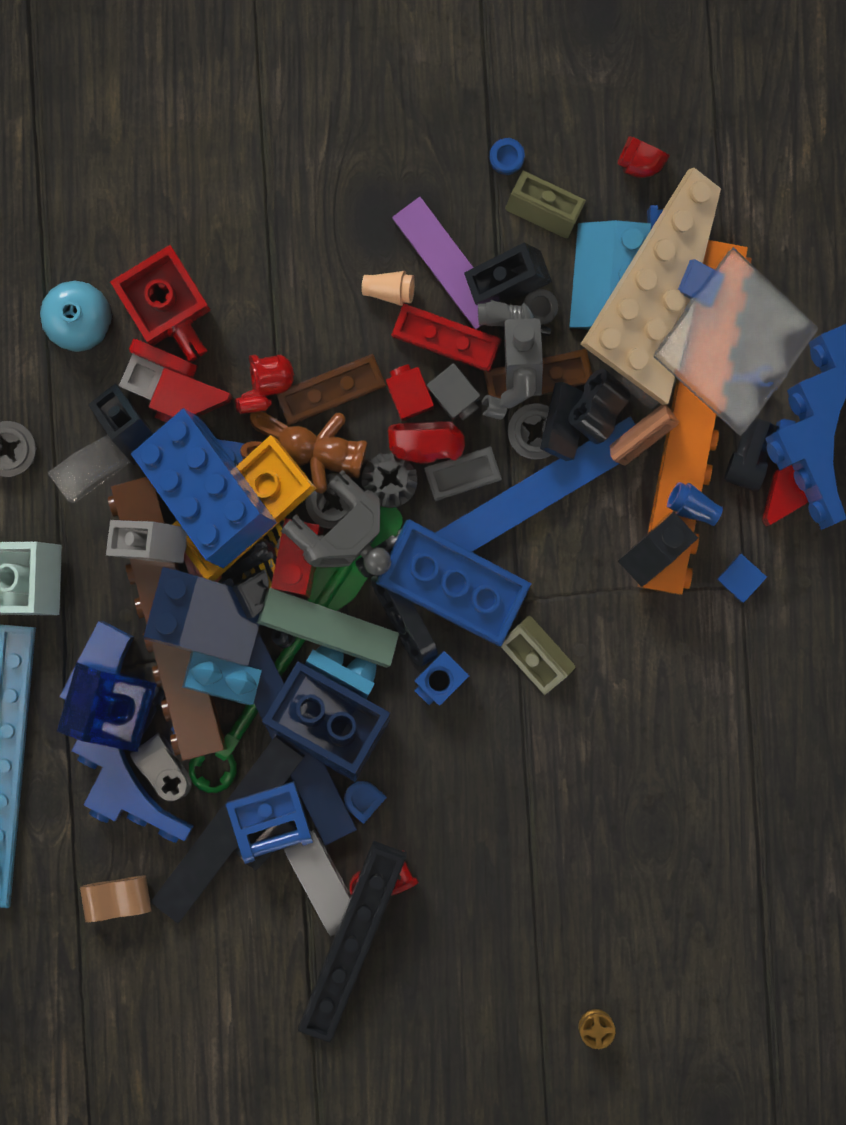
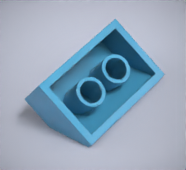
M617 220L578 223L569 328L583 330L591 328L651 231V223Z

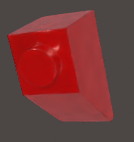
M164 368L149 408L157 412L155 415L156 419L167 423L183 408L199 417L229 404L233 396L226 391Z
M792 465L782 470L778 469L773 473L762 517V522L765 526L772 525L808 503L804 491L799 489L795 482V471Z

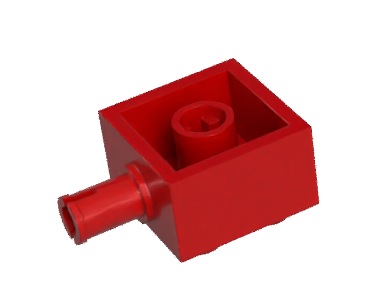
M171 245L110 281L149 345L154 346L165 338L173 336L188 362L198 359L191 349V345L194 346L200 357L208 351L191 325L193 321L210 312L211 309ZM159 289L167 293V300L162 304L158 300L154 301L157 298L155 292Z

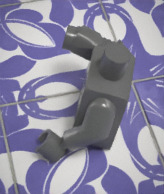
M491 300V302L478 304V325L504 327L506 391L502 393L501 398L486 395L482 400V404L488 406L487 410L483 412L484 416L501 420L504 418L507 408L511 409L532 396L542 395L540 319L534 318L531 309L525 303L522 306H513Z

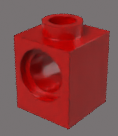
M407 364L390 371L391 378L386 379V384L401 421L434 409V404L419 367L411 369L410 365Z

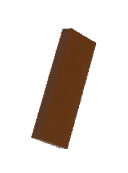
M587 349L542 358V395L553 393L555 383L565 382L575 388L585 386L586 381L592 375ZM505 366L493 368L490 373L483 371L488 395L501 398L502 393L506 391Z
M370 354L291 386L287 392L276 394L287 423L291 426L386 387L374 355Z

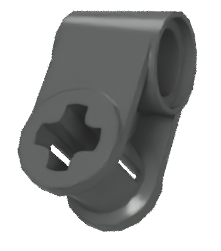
M158 732L130 753L137 768L149 780L162 799L175 801L185 797L190 792L192 781L189 773L177 755L175 756L172 746L161 733ZM169 777L172 779L178 777L181 783L177 786L179 792L176 789L172 791L168 789L167 786L171 783Z

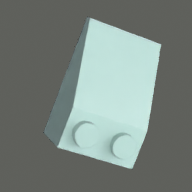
M0 542V615H59L62 545L44 542Z

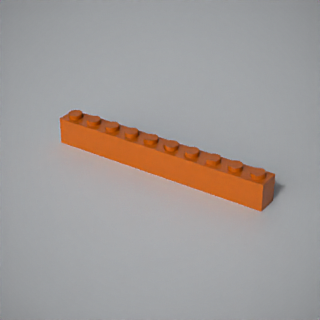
M708 240L703 264L724 274V277L711 307L705 308L693 302L683 342L671 411L678 419L679 425L666 434L648 533L669 513L673 512V510L667 508V501L677 483L681 482L685 485L691 483L701 492L703 485H709L712 465L707 464L709 451L716 450L719 430L714 429L716 416H722L726 397L720 395L722 382H728L732 368V361L727 360L729 347H735L739 328L733 326L735 313H741L745 299V292H740L742 278L747 279L750 272L752 259L746 257L748 247ZM679 516L694 533L696 520ZM694 533L698 539L646 585L641 587L638 584L637 587L682 595L683 589H689L691 585L693 568H688L690 554H696L699 534Z

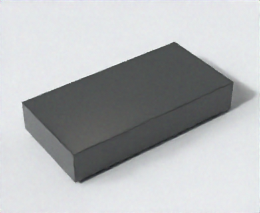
M491 446L462 455L457 461L450 459L424 468L435 502L502 480Z

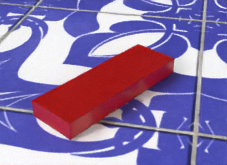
M403 303L391 334L392 338L488 373L491 372L502 343L501 338Z

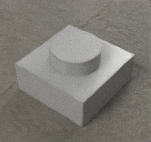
M132 354L119 387L152 400L164 367Z

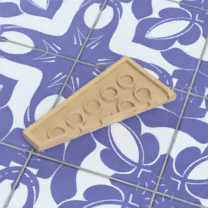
M695 168L688 169L580 344L662 405L669 404L693 306V300L685 297L678 288L689 261L693 259L701 263L704 261L721 191L719 186Z

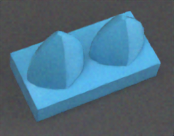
M325 646L318 647L316 651L312 650L305 663L307 667L367 699L375 684L373 682L376 675V664L356 657L347 667L342 666L344 653Z
M192 652L182 687L251 706L254 703L262 670Z

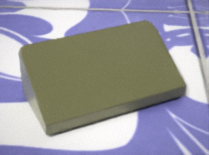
M522 171L505 209L563 238H568L586 200L526 171Z
M531 616L526 617L508 633L501 646L544 696L575 669L574 663Z

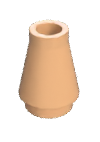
M406 271L363 276V296H371L403 306V303H412L415 290L414 275H407Z

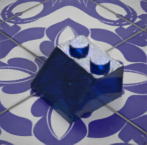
M76 662L57 732L83 742L138 752L157 683Z

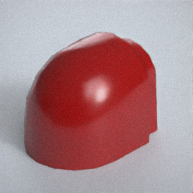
M629 136L617 164L623 167V172L628 175L646 178L660 172L670 155L635 137Z

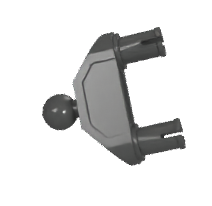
M342 470L339 472V476L336 475L327 487L332 489L350 506V512L325 536H318L298 515H295L292 521L290 520L283 527L281 532L304 552L302 555L305 557L304 560L313 567L350 566L361 555L364 558V567L367 572L372 575H382L391 566V556L385 549L373 548L371 546L380 532L379 498L373 491H364Z

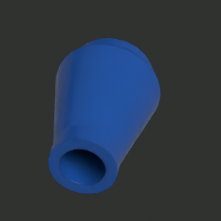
M681 482L677 483L667 501V508L673 510L678 516L705 522L712 526L718 522L723 511V507L714 503L691 483L686 485Z

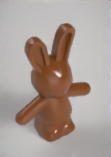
M253 412L250 414V424L252 427L266 436L272 435L277 438L298 466L310 463L312 482L316 487L315 492L322 494L327 490L325 469L338 473L344 470L345 474L350 478L359 479L366 455L367 442L364 440L348 441L340 437H334L346 421L342 413L334 414L317 436L306 427H288L264 412ZM251 441L243 444L240 449L242 458L245 459L262 442Z

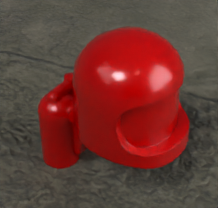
M249 355L253 389L243 393L240 398H235L237 413L245 414L266 411L272 405V400L268 399L267 396L287 392L294 381V370L291 362L285 356L275 355L258 358L257 355Z

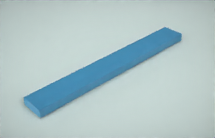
M0 624V907L9 908L11 905L36 627Z

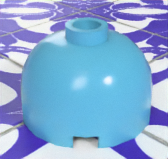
M80 281L60 283L51 289L42 301L40 311L42 328L48 338L59 347L74 352L90 350L101 343L112 320L110 304L103 293L91 284Z

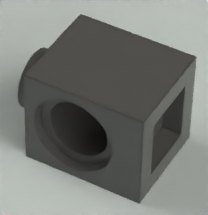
M454 363L426 385L430 394L452 421L458 416L464 420L479 408L475 403L480 399L479 393Z

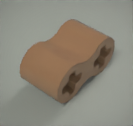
M144 875L80 886L85 922L134 916L151 911L147 880Z

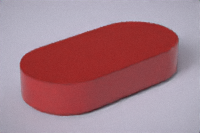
M134 338L128 349L134 355L189 378L194 377L198 366Z

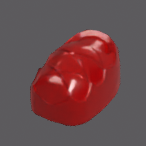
M453 421L399 423L388 427L390 451L399 459L416 463H432L437 459L445 458L457 461L463 455L465 448L464 435L454 425Z

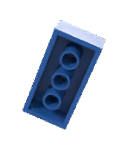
M185 408L180 410L131 453L201 555L210 563L224 569L277 523L202 418Z

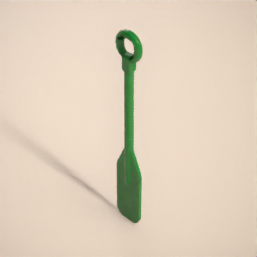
M380 506V532L371 544L373 548L392 535L395 537L400 530L402 515L396 507L387 508ZM356 560L346 567H316L311 595L307 601L338 611L356 597L368 577H364L358 571L355 564ZM297 637L292 646L282 650L274 662L281 677L306 640ZM254 703L251 706H245L225 736L227 750L215 752V756L223 761L228 759L230 764V772L225 771L220 778L222 785L210 786V781L203 776L197 778L195 766L201 767L202 762L206 759L205 756L190 759L189 776L192 783L199 790L207 793H219L226 790L234 782L237 774V763L232 752L258 714Z

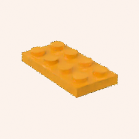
M272 435L265 439L236 467L277 523L224 569L206 561L187 535L185 553L205 579L215 581L316 490V487L277 438ZM178 520L172 524L175 526H181Z

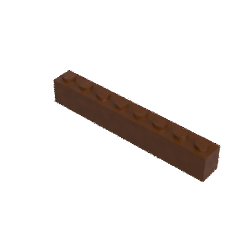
M147 477L111 486L113 495L108 496V503L113 517L118 516L121 521H148L168 524L161 496ZM129 558L130 563L125 565L131 585L136 584L139 597L134 598L137 614L140 619L145 618L146 624L162 567L180 571L178 563ZM144 639L148 653L154 652L157 666H153L152 671L157 687L163 686L166 700L161 701V706L166 721L172 720L175 734L170 735V740L175 756L181 754L182 761L227 750L213 695L182 687L192 652Z

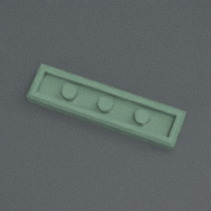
M272 588L266 590L264 606L260 611L258 624L386 668L391 666L399 636L398 632Z

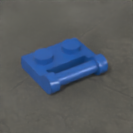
M295 781L226 803L245 864L256 861L255 857L299 843H302L303 846L313 843L312 834ZM289 821H295L296 830L252 844L249 840L248 834Z

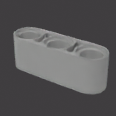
M312 830L313 843L305 846L299 843L284 848V851L325 929L330 936L336 934L351 895L317 832Z

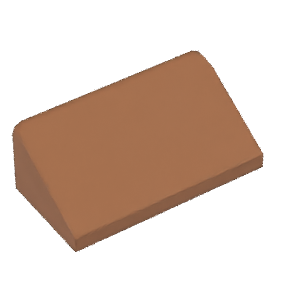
M661 404L610 445L611 458L617 463L627 465L679 425L678 419L667 405Z

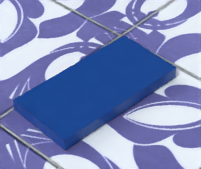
M410 519L406 520L390 553L391 566L389 570L379 575L376 581L378 585L496 646H502L532 584Z

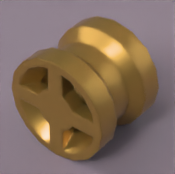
M592 1009L584 1013L579 1020L578 1029L582 1040L587 1046L593 1049H602L612 1043L615 1037V1026L611 1017L606 1012L600 1009Z

